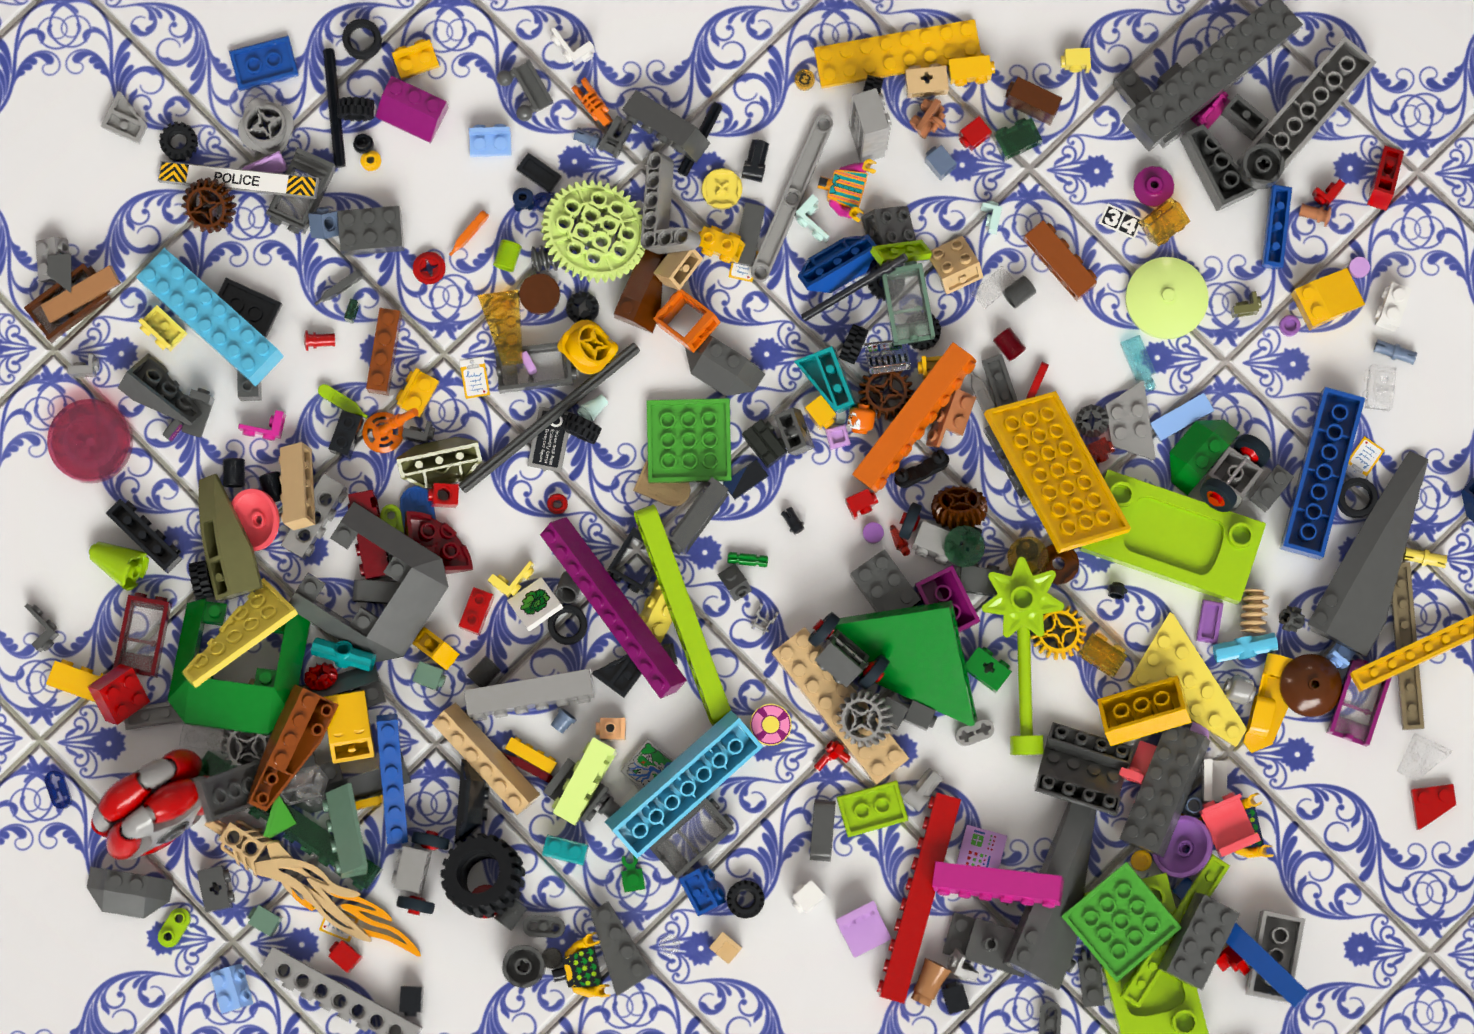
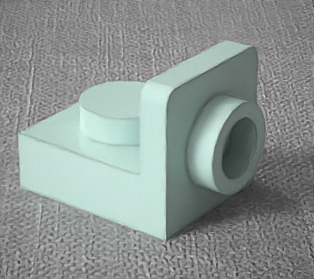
M993 201L982 202L981 211L992 213V215L988 214L986 226L989 227L988 233L996 235L1002 206Z

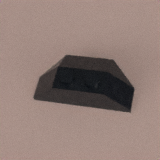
M465 759L461 760L455 844L460 840L464 842L467 836L472 835L483 826V821H487L488 808H484L485 800H489L490 787H486V782Z

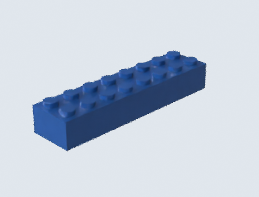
M1324 387L1321 391L1280 546L1281 550L1321 560L1324 557L1365 401L1364 397Z

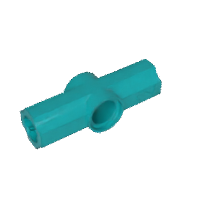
M317 637L314 639L311 648V655L334 661L335 665L339 668L352 666L370 672L374 668L376 654L353 648L352 644L348 641L335 643Z

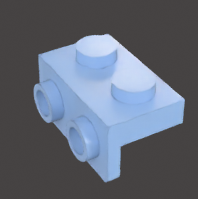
M242 964L229 966L210 973L221 1014L253 1004Z

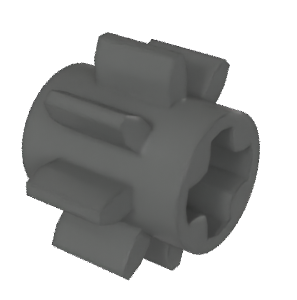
M1287 606V609L1281 611L1279 623L1284 624L1283 630L1297 632V629L1303 627L1305 615L1300 614L1302 609L1295 606Z

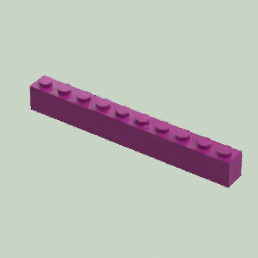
M565 517L550 522L540 536L660 699L676 693L687 681L679 668L569 519Z

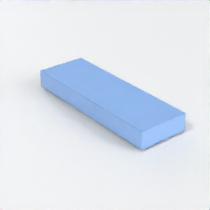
M1202 393L1151 422L1150 425L1161 442L1193 424L1195 421L1214 412V409L1206 395Z

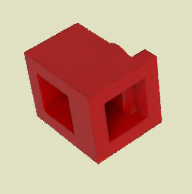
M868 488L845 499L853 520L858 518V513L865 515L873 510L872 507L879 503L875 493H870Z

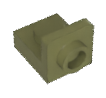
M1252 291L1249 295L1250 304H1248V301L1235 303L1236 306H1233L1231 309L1232 318L1257 315L1262 304L1261 298L1257 296L1256 291Z

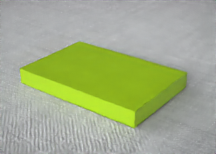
M897 780L836 797L848 838L909 821Z

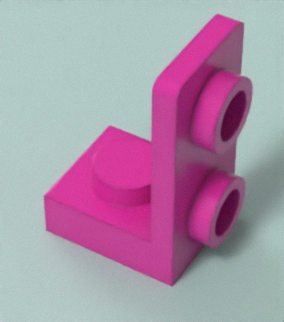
M275 410V415H271L269 421L271 430L239 424L238 429L243 431L242 434L254 437L255 434L263 435V439L275 441V438L281 439L286 414Z

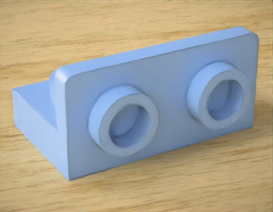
M496 124L494 127L474 125L473 128H469L470 157L512 156L510 127H506L505 124Z

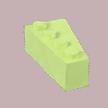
M594 737L585 746L581 761L578 760L572 770L574 772L572 778L566 780L562 788L564 792L561 798L557 797L552 805L554 809L553 814L574 826L580 820L617 754L615 749Z

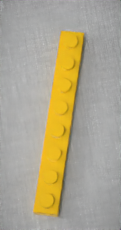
M1474 615L1352 671L1350 676L1359 692L1366 690L1474 639Z

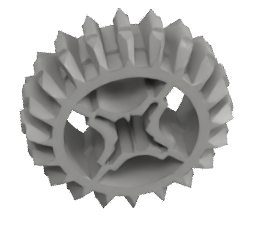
M860 690L858 694L854 692L850 694V698H844L845 704H840L839 706L843 711L836 714L842 717V720H838L837 724H842L843 728H840V732H846L844 739L851 738L850 744L857 743L858 747H863L864 744L866 747H871L872 743L878 745L879 740H885V734L891 732L887 726L893 725V722L888 720V718L893 717V714L887 713L891 706L883 705L886 699L882 698L879 700V694L875 693L872 696V691L870 690L866 691V693ZM859 702H866L872 707L865 710L857 704ZM876 714H878V719H879V722H878V723L876 722V719H875ZM851 715L854 716V723H853V724H852V720H851ZM863 715H867V722L862 723V718H864L862 717ZM865 728L873 734L866 736L859 733L858 730Z
M228 730L229 733L223 734V737L227 740L221 742L222 746H226L221 753L228 754L224 761L231 760V768L236 765L238 767L249 763L243 760L247 755L261 760L263 750L260 748L259 742L262 739L266 748L271 734H256L253 737H248L247 735H242L240 731ZM235 739H237L236 742L240 747L238 754L235 750ZM254 741L251 749L245 752L248 743Z

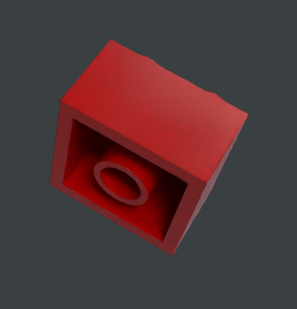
M119 664L88 686L105 721L115 725L120 724L150 703L133 668L123 664Z

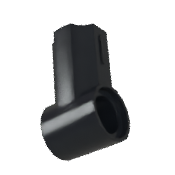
M752 139L748 159L745 160L741 178L762 183L769 143L759 139Z

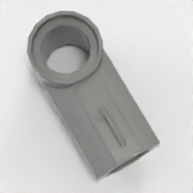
M929 768L917 784H914L906 793L903 800L919 812L943 778Z

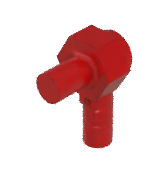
M831 740L825 747L826 754L818 760L814 767L821 771L828 761L840 758L847 763L851 756L843 751L844 746L838 740L835 742Z

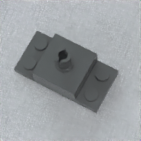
M954 912L942 953L951 955L954 949L958 948L966 956L965 960L1023 978L1025 975L1002 964L1016 930Z

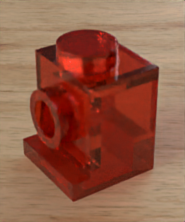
M1105 437L1086 445L1093 460L1097 461L1098 464L1108 460V456L1115 452L1112 442L1110 440L1107 441Z

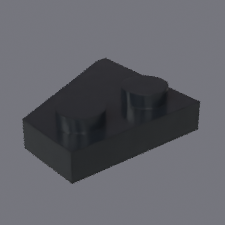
M627 654L593 671L592 675L625 698L642 673Z

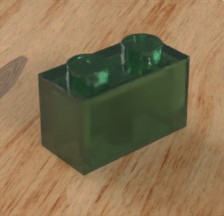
M1022 118L1014 123L1015 126L1011 128L1006 126L996 131L993 140L1003 161L1041 144L1042 138L1032 118L1028 120Z

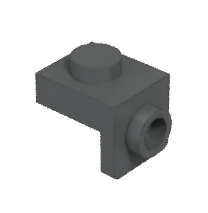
M736 564L717 574L734 601L745 597L752 591Z

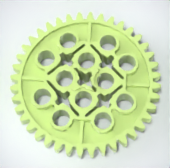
M585 180L582 181L581 186L578 182H575L573 187L568 184L566 190L561 188L559 193H555L554 197L550 199L549 205L545 208L546 212H544L542 216L544 219L541 222V225L544 226L541 229V233L544 234L542 240L547 241L544 247L551 248L548 255H555L552 261L556 262L559 260L558 267L565 266V273L570 270L573 271L572 277L580 274V280L586 276L588 282L592 278L595 279L596 283L601 278L604 283L609 278L614 281L616 276L622 278L624 274L627 275L630 272V269L633 270L644 255L643 251L645 249L641 246V221L643 215H638L641 208H634L636 201L629 202L630 195L623 197L624 190L619 193L616 192L617 186L610 189L609 183L603 187L601 181L595 185L593 180L590 181L589 185H587ZM593 200H598L601 204H596ZM567 207L573 208L574 212L569 211ZM612 209L618 210L619 213L613 212ZM580 211H581L582 213H581V215H580V217H579V219H578V224H576V226H575L573 232L571 233V230H572L573 225H574V220L577 219V217H578V215H579V213H580ZM585 216L591 217L593 221L588 220ZM559 224H564L567 228H562ZM604 225L609 226L612 230L606 229ZM617 230H619L618 233H617V235H616V237H615V243H613V245L611 246V248H610V250H609V252H608L609 246H610V244H611V242H612L611 240H612V238L614 237V235H615V233L617 232ZM578 233L584 234L585 237H580ZM623 234L629 236L630 239L624 238ZM596 242L602 243L604 247L597 245ZM569 249L575 250L577 254L571 253ZM615 251L620 252L622 256L617 255ZM588 259H593L596 263H591Z

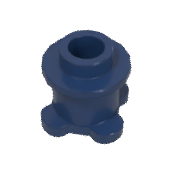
M519 188L514 192L513 202L516 211L520 212L523 209L530 211L534 208L532 191L527 188ZM525 196L526 199L521 201L520 198Z

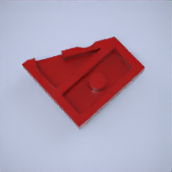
M1453 784L1410 790L1417 830L1424 828L1457 805Z

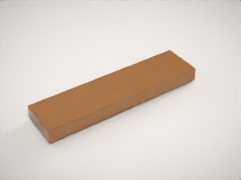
M109 265L72 286L71 293L66 290L43 303L41 307L49 323H54L120 285L121 282L112 265Z

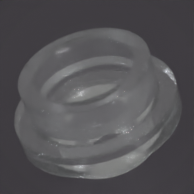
M667 934L660 939L659 948L665 955H674L680 949V941L675 935ZM667 941L674 943L672 949L666 948Z

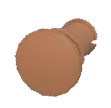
M1302 203L1299 216L1317 220V223H1320V221L1325 222L1324 227H1326L1331 218L1332 207L1324 210V207L1317 208Z

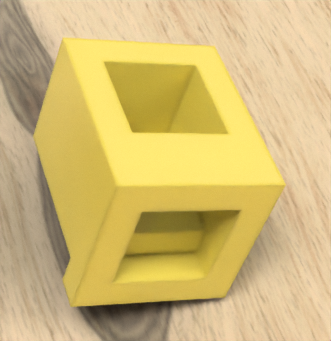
M1090 48L1065 49L1064 54L1060 56L1061 68L1070 70L1072 73L1081 72L1082 69H1085V73H1089L1091 69Z

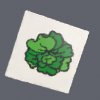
M542 577L507 600L528 631H531L563 608Z

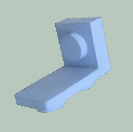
M1336 643L1325 658L1330 660L1337 669L1342 670L1348 667L1349 661L1356 652Z

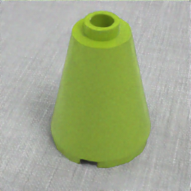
M97 542L89 549L90 560L127 591L138 586L136 583L138 578L143 579L145 576L149 558L146 557L147 554L143 551L104 542Z

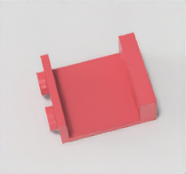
M1234 792L1222 796L1223 801L1217 804L1214 800L1204 804V809L1199 811L1204 824L1211 833L1219 858L1261 841L1258 833L1254 832L1240 800L1242 798L1241 794L1235 796Z

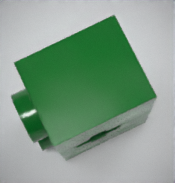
M978 647L966 662L967 672L996 694L1012 671L1009 670L1010 666L1005 661L1000 659L998 662L992 657L993 653L989 649ZM983 664H985L986 666L991 664V669L994 672L992 673L991 671H989L988 673H985V667L983 666Z

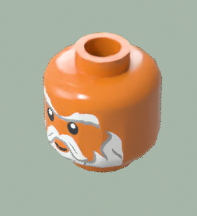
M858 403L857 407H851L847 421L851 432L868 434V431L874 428L876 412L870 409V405H865V403Z

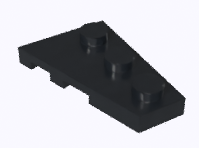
M225 278L217 294L265 338H267L283 305L281 302L229 278Z

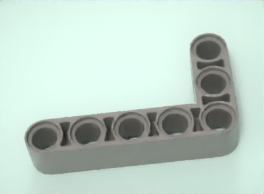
M659 152L651 153L647 159L641 246L656 254L695 250L701 242V237L697 232L686 227L669 228L674 161Z

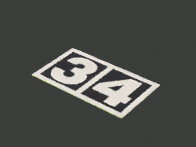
M1107 204L1099 224L1135 239L1143 219Z

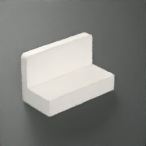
M1203 759L1201 801L1211 802L1214 800L1215 803L1223 801L1222 796L1227 795V761Z

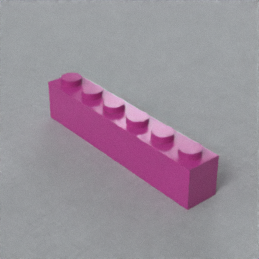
M936 862L932 887L937 894L942 896H949L952 893L958 894L961 898L978 896L979 899L991 901L992 898H996L1004 903L1021 901L1023 905L1032 906L1034 903H1039L1043 907L1055 908V905L1061 906L1064 880L1062 876Z

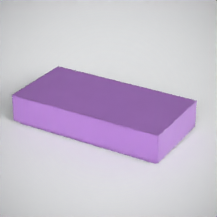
M1202 600L1196 641L1217 644L1224 603Z

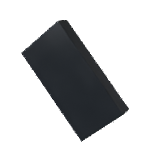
M527 153L516 169L548 193L552 192L562 178L560 174L530 153Z

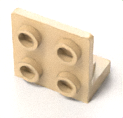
M963 236L931 250L932 255L929 260L940 277L946 295L984 278L980 263Z

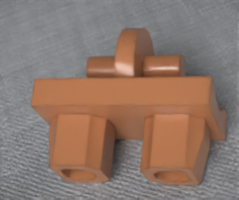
M936 98L934 101L924 99L920 107L921 111L925 112L924 116L921 118L914 115L910 120V125L923 139H926L930 131L935 133L937 128L944 130L946 124L943 122L945 108L940 104L941 101Z

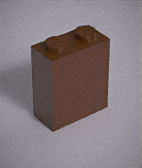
M1017 77L1015 82H1010L1005 95L1008 98L1006 105L1048 125H1051L1062 101V97L1020 77Z

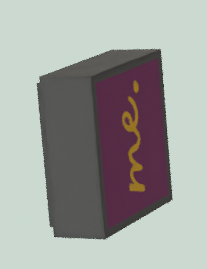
M174 419L162 433L163 436L172 442L182 430L183 424Z

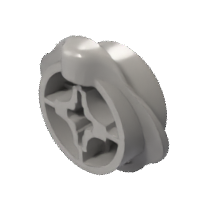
M254 98L244 110L243 117L238 126V134L242 143L249 149L256 150L265 155H270L280 150L282 154L293 132L294 120L289 110L284 106L266 99ZM265 115H273L274 117H270V118H269V117H266ZM258 118V122L255 125H252V123ZM263 121L269 127V133H267V130L264 128ZM280 129L279 133L274 137L275 131ZM265 137L267 138V140H260L257 138Z

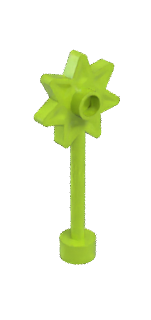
M1024 557L1018 558L1011 576L996 572L989 573L988 578L997 595L982 606V611L1003 615L1004 637L1008 638L1017 631L1020 736H1010V755L1044 754L1043 735H1033L1030 630L1038 637H1042L1044 635L1043 614L1061 611L1064 609V604L1047 593L1056 577L1055 571L1051 570L1033 576Z

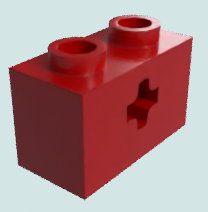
M473 587L459 623V628L480 636L493 603L494 595Z

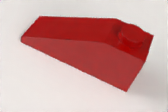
M1384 145L1367 205L1387 211L1394 195L1404 151Z

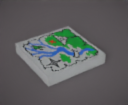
M647 739L621 772L642 789L674 760Z

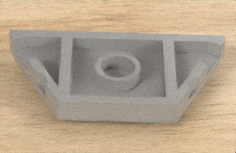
M1140 381L1105 405V410L1109 417L1110 444L1113 448L1125 450L1128 453L1137 454L1149 460H1155L1144 381Z

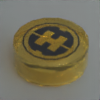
M807 69L798 71L794 79L795 85L803 91L811 89L815 83L814 74Z

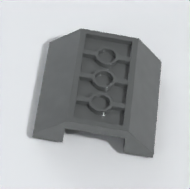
M1053 722L1039 766L1035 791L1116 816L1124 781L1119 772L1121 767L1128 768L1133 747L1122 743L1110 746L1106 738Z

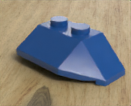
M869 234L842 238L808 258L797 276L808 291L832 293L867 272L874 259L870 251L873 246L877 245Z

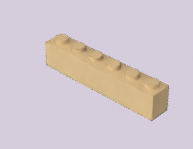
M456 703L443 710L432 722L439 732L516 815L527 809L541 795Z

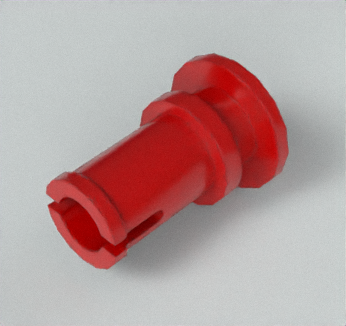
M305 330L304 346L306 351H308V347H313V349H317V346L335 347V333L316 334V332H313V334H308V330Z

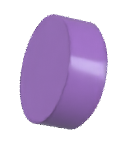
M1293 315L1283 317L1279 323L1280 332L1287 337L1296 335L1301 327L1299 319Z
M871 522L864 527L863 537L868 543L875 544L883 538L884 530L880 524Z

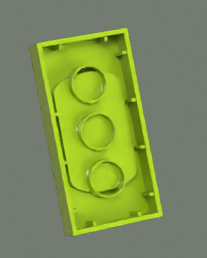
M1111 470L1106 471L1104 480L1131 529L1128 533L1081 546L1079 551L1236 605L1241 602L1266 523L1231 511L1220 512L1205 502Z
M1167 873L1142 878L1149 889L1170 914L1173 915L1176 907ZM1090 892L1083 893V898ZM1142 962L1118 982L1101 965L1118 1034H1209L1197 988L1162 971L1141 1006L1137 1008L1120 997V995Z

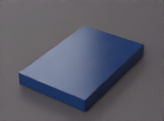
M289 36L229 51L239 91L299 76Z

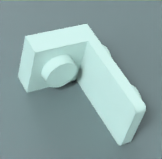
M812 194L796 211V221L802 227H808L812 230L811 234L818 241L821 242L823 240L827 243L829 235L807 217V215L812 216L819 208L817 206L819 199Z

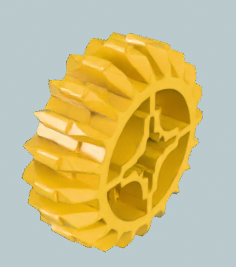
M1069 605L1065 611L1061 610L1043 615L1044 621L1049 617L1052 618V628L1044 631L1042 637H1038L1035 634L1030 636L1031 640H1038L1033 644L1034 647L1042 646L1038 651L1040 654L1044 650L1048 651L1045 656L1046 658H1049L1051 653H1054V660L1058 659V654H1061L1062 660H1065L1066 652L1072 657L1074 655L1072 648L1078 652L1080 647L1077 643L1083 645L1085 642L1079 638L1085 637L1087 634L1086 632H1080V629L1086 628V624L1079 625L1078 623L1083 620V617L1080 616L1077 619L1074 617L1078 613L1077 610L1070 614L1071 606ZM1058 615L1067 618L1073 625H1063ZM1056 625L1059 630L1064 631L1063 633H1061L1060 638L1057 634L1052 633V631L1056 629ZM1070 632H1075L1073 642L1065 647L1064 636ZM1043 638L1054 639L1058 648L1049 646Z

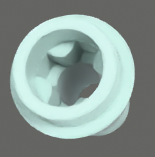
M600 394L598 397L580 405L577 413L579 416L593 422L603 408L608 405V401Z

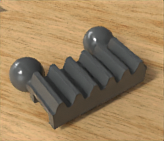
M530 59L517 68L514 67L510 71L502 70L497 74V82L501 86H509L513 78L516 77L531 104L530 106L521 105L518 107L516 115L519 120L528 121L534 112L536 113L554 103Z

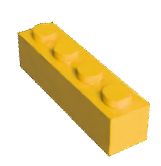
M516 736L515 738L511 737L505 747L506 750L550 775L553 773L558 764L555 762V758L544 756L545 753L539 749L535 751L532 745L521 743L522 740Z

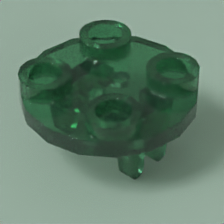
M965 525L955 527L949 531L942 546L947 559L955 566L961 568L970 567L978 563L985 551L984 538L980 532L973 527Z

